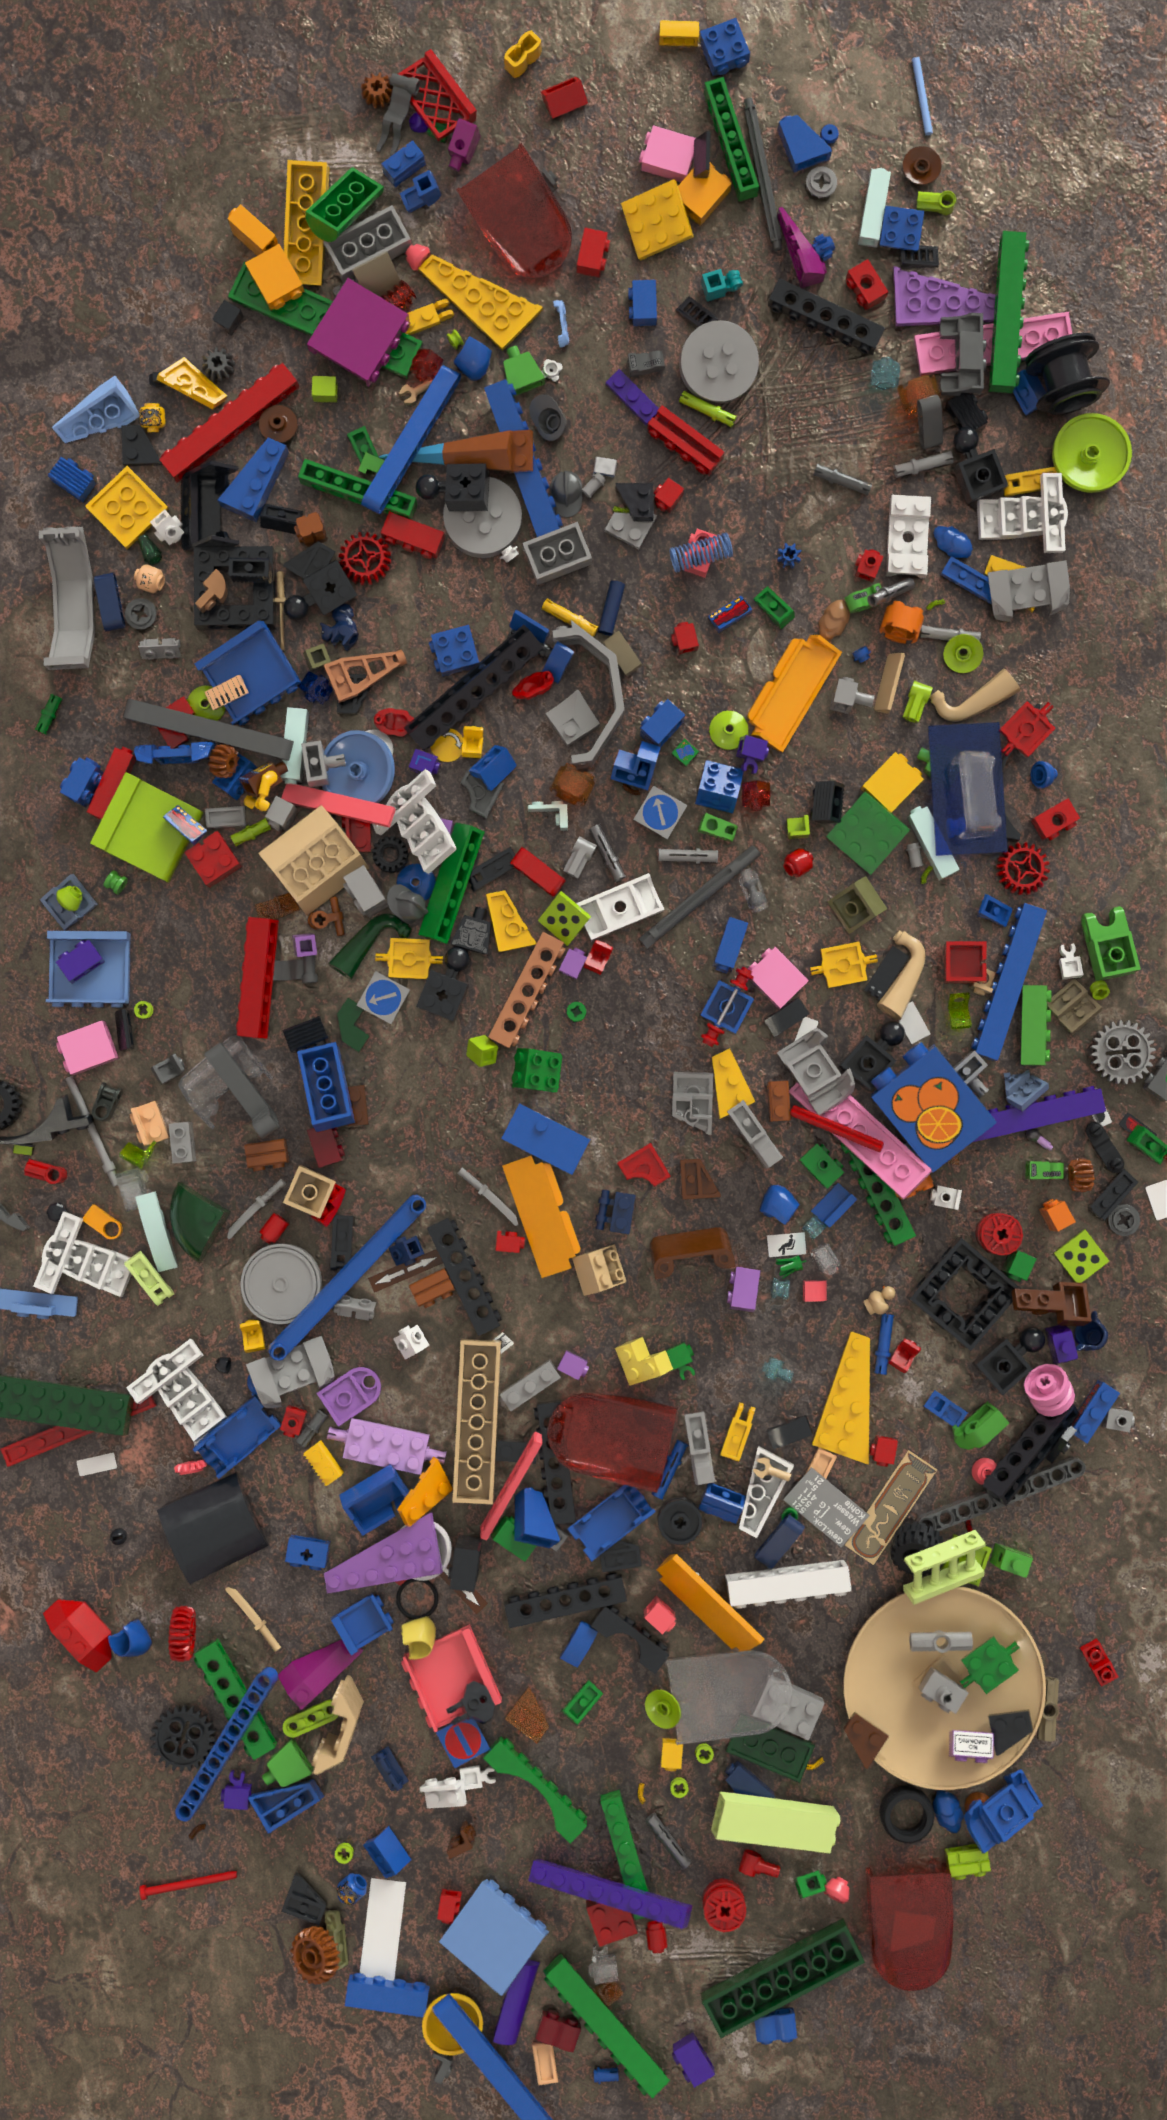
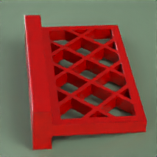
M432 49L425 52V57L398 73V75L404 77H414L426 81L425 88H419V93H424L423 101L415 100L411 96L410 104L438 141L455 130L457 121L450 120L452 112L460 113L463 117L462 119L470 123L476 121V108ZM424 65L428 70L427 76L416 74L417 69ZM429 81L438 83L439 91L428 89ZM426 95L438 96L437 104L425 102ZM440 97L449 98L451 101L450 106L440 105ZM424 107L436 109L435 116L426 115ZM438 109L449 111L448 119L438 118ZM436 122L447 124V128L439 133L435 128Z

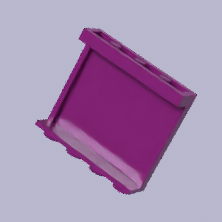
M347 278L308 341V350L315 355L316 353L321 354L366 381V385L369 387L372 382L375 383L377 381L382 365L386 366L390 359L389 354L392 349L395 350L400 343L399 338L402 333H406L409 329V314Z

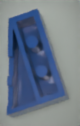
M311 1779L285 1787L254 1793L248 1799L269 1834L319 1802L324 1795L316 1781Z

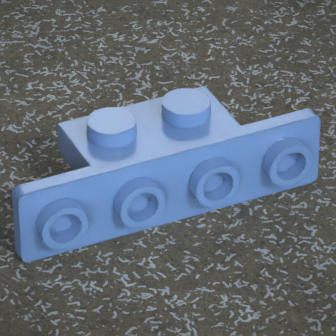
M0 1289V1309L16 1312L19 1317H29V1314H35L39 1319H49V1316L53 1315L76 1316L78 1297Z

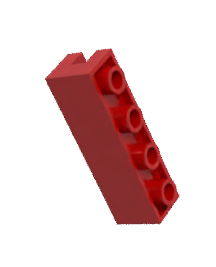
M663 405L658 409L657 415L648 422V433L654 439L659 438L669 450L678 452L682 460L687 463L690 461L701 474L706 473L710 476L724 457L722 449Z

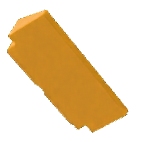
M810 635L807 641L792 639L773 670L774 680L766 682L747 714L749 723L755 726L751 735L768 741L767 745L783 753L842 652L820 635Z
M532 1155L503 1165L506 1179L541 1278L571 1269L569 1258L575 1257V1254L580 1252V1246L569 1214L566 1211L560 1212L558 1206L563 1204V1197L552 1166L549 1163L543 1164V1162L535 1164Z
M670 1554L656 1569L662 1575L659 1580L731 1649L737 1647L744 1654L763 1642L764 1638L677 1554Z

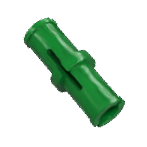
M50 694L45 708L40 712L42 715L35 727L36 731L47 735L52 720L56 719L55 714L62 698Z

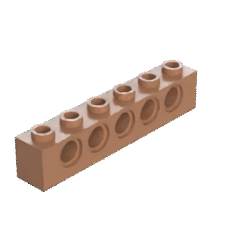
M542 932L488 1036L489 1039L509 1049L511 1046L515 1047L520 1039L518 1033L521 1028L525 1029L529 1018H527L529 1011L533 1012L539 1002L536 1000L538 994H543L547 987L545 981L548 975L552 977L557 967L554 965L556 959H561L566 950L563 948L564 942ZM548 951L552 954V958L550 961L545 962L540 958L541 954ZM534 969L542 970L543 976L540 979L532 977L531 974ZM526 986L534 989V993L530 997H526L522 993ZM516 1004H522L525 1007L522 1014L514 1013L513 1008ZM508 1021H512L516 1025L515 1030L512 1032H507L504 1029V1025Z

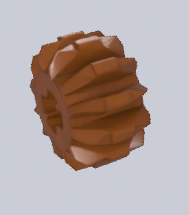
M380 72L377 76L371 73V78L365 77V83L361 85L362 98L366 99V103L368 105L373 103L375 109L378 104L382 108L385 106L384 102L390 104V97L392 96L394 86L390 85L389 77L387 75L382 77Z
M216 745L211 750V756L209 757V771L219 778L232 777L233 773H236V767L238 766V751L231 747V745Z
M1071 1160L1067 1173L1069 1186L1072 1191H1091L1094 1186L1095 1172L1090 1160Z

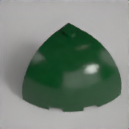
M178 1182L170 1203L171 1227L180 1247L189 1257L200 1264L231 1211Z

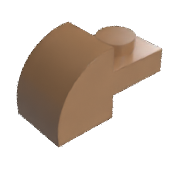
M217 569L203 582L207 591L195 602L197 608L202 613L206 610H211L216 604V599L223 604L227 598V584L223 575Z

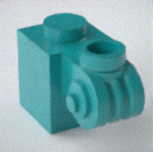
M721 269L702 274L701 286L706 301L724 297L726 292L736 291L741 288L743 282L740 272L738 270H730L726 276H723Z

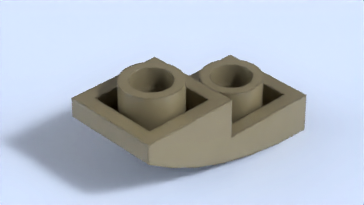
M620 631L603 641L605 646L616 654L617 663L626 676L642 666V663Z

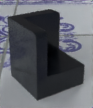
M224 300L215 313L213 321L226 328L227 333L232 336L244 316L241 309Z

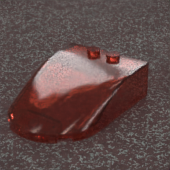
M522 143L518 145V148L462 188L456 189L499 259L513 273L527 278H539L554 272L565 261L572 240L569 220Z
M596 1393L576 1394L561 1402L551 1415L547 1429L549 1446L558 1458L557 1460L574 1472L657 1493L662 1483L678 1408L623 1396Z
M942 1863L941 1873L873 1876L870 1867H867L870 1949L872 1960L878 1973L889 1984L902 1990L916 1991L932 1986L945 1974L952 1957L953 1897L951 1872L947 1864Z

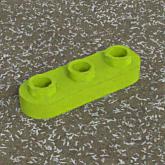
M333 1699L325 1700L287 1717L283 1723L284 1734L294 1738L337 1719L339 1715L327 1711V1707L331 1706ZM313 1714L316 1719L310 1720L308 1716ZM290 1723H296L297 1728H291Z

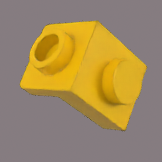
M464 726L462 757L482 758L483 728Z
M247 1320L245 1323L240 1324L245 1353L265 1350L264 1332L260 1321Z

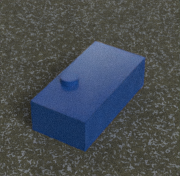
M333 1042L297 1051L311 1122L315 1131L319 1132L355 1123L341 1053L337 1043Z
M520 1103L501 1138L573 1175L590 1139Z

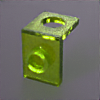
M969 992L955 993L949 996L948 1012L952 1029L971 1028L972 1026L968 1008ZM957 998H964L961 1002H954Z
M153 1141L146 1151L128 1142L119 1153V1157L142 1169L151 1158L156 1142Z

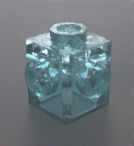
M882 357L880 360L873 361L871 385L881 390L898 387L900 363L894 361L891 357Z

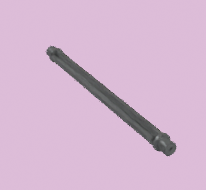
M746 98L744 100V111L749 128L770 240L774 251H780L783 249L781 243L782 236L777 219L778 216L768 174L756 106L753 104L752 98Z

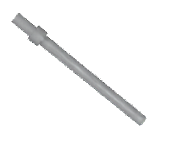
M73 1076L66 1078L81 1116L89 1114ZM92 1122L88 1125L89 1128L87 1129L103 1163L104 1173L108 1174L112 1186L116 1187L120 1185L115 1172L116 1167L113 1161H110L97 1129Z

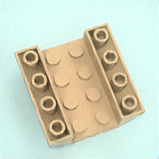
M322 805L258 853L306 916L344 888L343 884L346 881L343 877L363 865L366 869H369L361 854Z
M349 1675L346 1676L345 1681H340L331 1706L334 1707L333 1714L345 1717L340 1729L341 1732L339 1736L328 1733L326 1739L322 1738L311 1765L315 1767L313 1774L317 1775L342 1762L352 1740L364 1701L352 1677Z

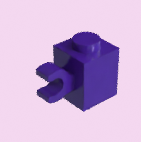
M748 735L740 737L736 757L745 759L741 766V771H746L747 766L750 765L752 767L751 774L757 772V763L763 761L764 758L766 759L768 755V741Z
M231 1770L229 1774L231 1783L228 1782L225 1789L221 1791V1802H224V1809L248 1810L251 1803L248 1797L251 1796L252 1784L243 1783L245 1771H242L241 1778L237 1779L234 1777V1770Z

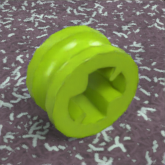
M455 329L452 330V334H446L448 341L455 350L458 349L459 345H464L461 336Z
M1103 980L1096 981L1090 986V992L1096 1000H1102L1110 994L1108 985Z
M140 1001L134 1007V1013L138 1018L147 1019L153 1014L154 1009L149 1002ZM141 1005L144 1006V1007H145V1005H147V1009H146V1010L148 1011L147 1014H144V1013H143L142 1015L140 1014V1012H141L140 1006H141Z
M702 1743L695 1749L696 1758L700 1763L707 1764L712 1761L714 1752L710 1745ZM702 1749H704L705 1751H710V1753H707V1758H705L704 1756H699L701 1755L700 1751Z
M677 1777L671 1781L670 1789L673 1796L682 1798L687 1795L688 1783L684 1778ZM681 1783L684 1784V1785H683V1789H684L683 1791H682V1790H679L678 1792L675 1791V1790H676L675 1784H677V1785H680Z
M345 1842L339 1844L335 1851V1859L342 1864L350 1862L354 1853L353 1847ZM342 1849H346V1852H349L350 1855L347 1854L346 1858H344L339 1852Z

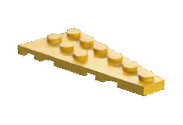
M850 1331L812 1441L814 1446L868 1465L869 1337Z

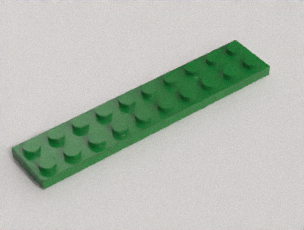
M245 262L228 295L229 300L310 336L313 335L333 302L304 288L305 292L299 298L285 302V305L279 309L270 310L247 270ZM402 333L399 338L400 343L395 350L392 349L389 354L390 359L386 366L382 365L381 368L407 379L423 345V341Z

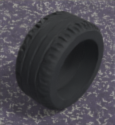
M907 1785L895 1787L884 1796L879 1810L880 1820L887 1834L894 1840L907 1844L916 1843L930 1833L934 1824V1810L928 1797L918 1788ZM906 1799L919 1802L923 1807V1816L915 1827L900 1829L892 1824L890 1820L891 1811L898 1802Z

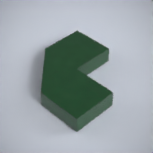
M347 998L337 1013L341 1037L344 1043L360 1052L370 1038L368 1034L354 1026L364 1009L356 1006V1002Z

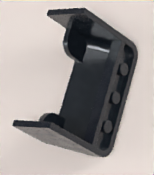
M211 460L183 475L181 479V523L183 524L181 529L184 531L181 537V546L183 550L194 552V547H230L239 545V540L230 539L226 531H221L220 504L218 502L220 494L230 485L228 475L238 471L239 466Z

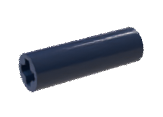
M610 581L598 632L601 634L613 635L625 584L622 582Z

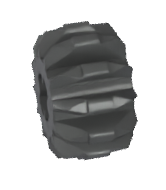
M215 347L213 353L208 350L209 357L203 356L202 359L205 363L201 365L202 369L205 370V376H211L210 378L213 382L218 378L219 382L222 383L223 377L229 380L230 376L228 373L234 374L235 371L232 367L236 365L235 361L232 360V354L227 353L224 348L219 352L218 348Z

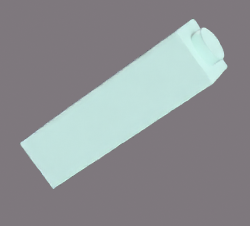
M883 168L872 169L870 173L858 245L877 248L880 239L891 172Z
M287 707L284 738L294 741L290 760L282 759L288 768V772L281 775L285 784L296 785L297 782L302 783L304 759L301 744L306 743L309 721L307 709Z
M919 806L911 810V815L907 819L938 880L940 881L960 870L928 807L922 809Z

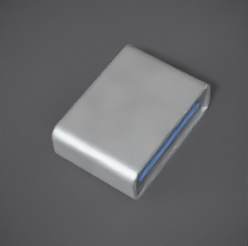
M595 457L593 474L598 472L602 476L615 477L617 460Z

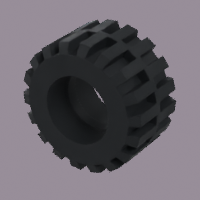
M1 1080L0 1095L4 1100V1108L0 1113V1129L7 1128L6 1126L13 1125L14 1120H18V1112L21 1113L22 1108H20L22 1100H19L21 1095L15 1091L16 1088L13 1085Z
M913 1522L912 1524L906 1523L904 1526L901 1525L896 1530L891 1548V1559L900 1571H905V1574L908 1575L913 1574L905 1563L904 1558L943 1543V1537L939 1536L940 1533L937 1530H933L934 1527H928L925 1523L918 1524ZM932 1568L923 1571L922 1577L927 1574L931 1575Z

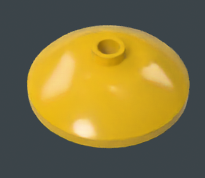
M450 1993L482 2032L483 2018L478 2005L466 1995ZM445 1994L435 1999L426 2009L422 2019L423 2036L427 2044L434 2051L443 2055H458L464 2053V2049L441 2023L432 2009L436 2003L447 1995Z

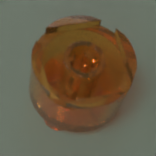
M932 374L931 377L929 375L917 377L907 381L908 386L903 387L901 384L897 387L903 411H906L907 415L917 412V400L936 394L941 399L935 374Z
M566 763L565 766L559 767L549 790L552 792L554 789L557 792L555 796L573 805L579 802L581 803L580 806L583 807L586 805L595 786L594 776L588 772L582 773L576 770L574 765Z

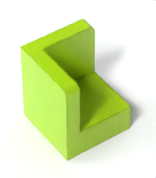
M313 376V401L337 402L338 382L336 377Z
M804 815L802 818H788L786 820L788 839L808 838L810 835L808 815Z
M486 1035L468 1039L466 1055L479 1067L496 1063L498 1046Z

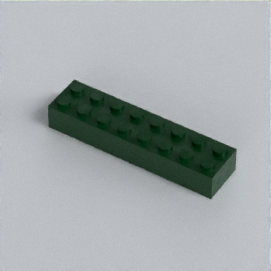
M0 1374V1417L120 1436L128 1435L134 1402L131 1394Z
M844 1918L705 1990L701 1993V2000L721 2039L860 1966L865 1961Z

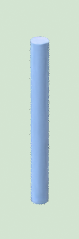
M915 57L912 59L924 131L925 135L928 136L933 134L920 58Z

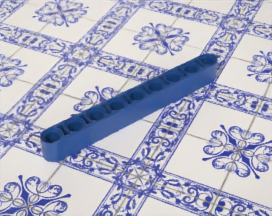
M444 365L441 366L367 489L361 502L363 507L377 514L382 513L457 388L461 379V373Z
M264 1668L253 1680L176 1807L175 1814L179 1820H190L201 1807L276 1684L278 1673L274 1668ZM263 1676L267 1677L269 1682H266ZM253 1692L258 1694L259 1699L254 1696ZM243 1709H246L249 1712V1715H247ZM234 1725L239 1728V1731L234 1728ZM224 1741L229 1744V1747L224 1744ZM214 1758H217L220 1763H217Z
M447 1994L432 2007L437 2018L521 2120H553L450 1994Z

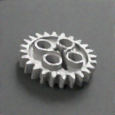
M1119 1020L1116 1026L1114 1022H1110V1028L1106 1025L1103 1026L1104 1032L1097 1031L1099 1038L1092 1039L1096 1042V1045L1090 1046V1048L1095 1050L1090 1056L1096 1059L1091 1063L1098 1064L1095 1071L1102 1070L1101 1077L1108 1075V1082L1115 1078V1084H1119L1121 1079L1123 1084H1128L1129 1078L1134 1083L1136 1082L1135 1076L1138 1079H1142L1141 1072L1149 1073L1146 1066H1153L1149 1060L1155 1059V1056L1150 1055L1151 1052L1156 1050L1155 1048H1150L1154 1040H1147L1150 1033L1143 1034L1145 1028L1137 1029L1138 1023L1130 1026L1131 1023L1128 1020L1123 1025L1122 1020ZM1130 1036L1136 1041L1133 1047L1128 1044ZM1110 1038H1113L1115 1040V1048H1110L1108 1046V1040ZM1132 1049H1139V1050H1140L1139 1053H1129V1054H1124V1055H1123V1054H1116V1055H1106V1054H1105V1053L1108 1052V1051L1132 1050ZM1131 1056H1134L1137 1059V1065L1135 1067H1133L1129 1062ZM1112 1057L1118 1062L1116 1068L1110 1066V1059Z

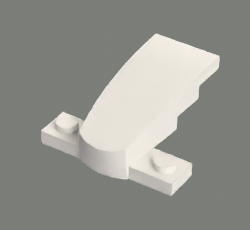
M1042 473L1040 475L1041 497L1021 496L1020 498L1000 497L998 500L979 499L977 501L979 540L1014 539L1043 535L1044 553L1065 552L1064 527L1067 522L1068 510L1063 498L1062 473Z
M425 769L408 785L398 789L390 797L386 805L396 809L390 827L397 822L401 836L407 839L412 854L418 857L423 871L429 874L457 848L442 820L425 798L436 787L431 773ZM372 824L375 832L379 835H383L389 829V827Z
M63 1212L54 1235L49 1238L44 1246L42 1253L43 1263L33 1287L54 1294L63 1272L78 1281H83L93 1287L123 1297L132 1275L124 1265V1262L131 1257L98 1245L77 1240L76 1237L83 1219L68 1212Z
M189 1339L171 1354L157 1358L148 1367L145 1374L126 1388L137 1404H141L156 1391H159L166 1406L172 1410L179 1424L183 1425L193 1442H196L225 1420L227 1416L208 1390L188 1369L190 1365L203 1356L193 1339Z

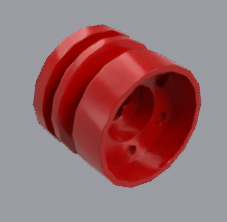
M991 1213L981 1218L978 1222L975 1235L976 1241L983 1250L1002 1256L1009 1255L1018 1249L1022 1243L1023 1231L1018 1220L1011 1215ZM1002 1231L1005 1234L1004 1238H999L997 1232Z
M726 1878L715 1879L710 1882L704 1889L702 1896L705 1919L717 1931L730 1932L737 1929L743 1923L746 1916V1904L741 1888L733 1880ZM722 1906H724L725 1908L728 1907V1910H727V1911H726L725 1909H722V1910H721V1907H722Z

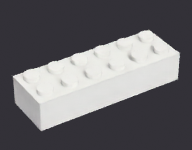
M844 1560L725 1575L730 1606H734L736 1609L747 1607L746 1604L763 1606L767 1604L766 1602L770 1601L780 1604L787 1602L786 1599L803 1601L810 1596H815V1598L819 1599L833 1593L835 1596H843L851 1591L849 1568Z

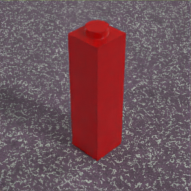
M125 747L121 749L114 748L88 807L87 813L102 820L125 773L130 774L133 769L136 757L132 754V750Z

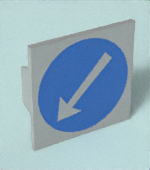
M653 786L633 820L668 839L687 805Z
M375 971L356 1006L392 1024L410 989Z

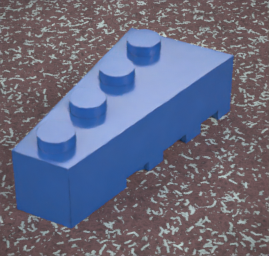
M268 437L218 498L220 506L257 523L289 454L287 446Z

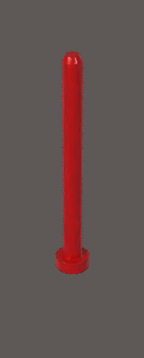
M237 1871L152 1887L141 1885L140 1897L141 1900H146L150 1895L237 1878Z

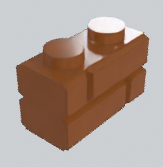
M317 512L308 514V517L296 518L297 525L294 526L300 543L304 542L308 548L318 541L321 543L327 542L328 538Z
M788 1081L767 1082L769 1122L790 1121Z
M286 1139L244 1145L247 1167L253 1168V1172L265 1170V1166L273 1165V1169L285 1167L284 1163L289 1162Z
M446 1268L409 1285L418 1306L423 1305L424 1308L435 1304L434 1300L439 1297L446 1299L452 1296V1291L455 1290Z

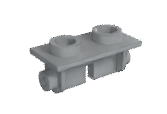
M176 638L162 639V645H159L158 639H144L140 641V646H138L142 659H172L181 657L179 650L181 646L180 640H176Z
M343 1295L334 1305V1313L340 1316L351 1317L352 1311H356L355 1318L369 1321V1319L374 1318L376 1302Z

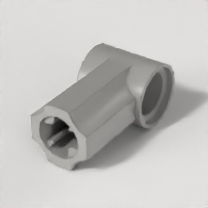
M579 836L572 849L573 853L563 871L578 879L587 861L591 859L597 845Z

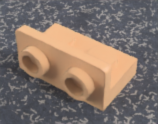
M157 1101L131 1108L130 1119L133 1125H136L139 1132L136 1135L140 1144L143 1143L144 1146H149L170 1138Z

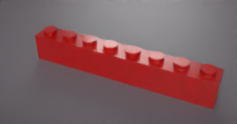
M283 363L279 366L275 365L270 369L269 374L258 378L254 385L249 389L243 390L237 399L226 403L223 410L212 414L205 424L194 428L191 435L180 439L177 446L166 450L159 459L162 465L178 483L186 472L200 466L259 420L261 414L268 407L278 405L300 388L297 380Z

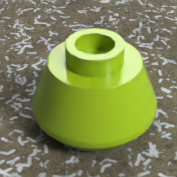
M66 886L56 892V899L64 909L77 911L82 901V892L76 886Z

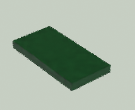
M740 1713L725 1751L800 1783L815 1744Z

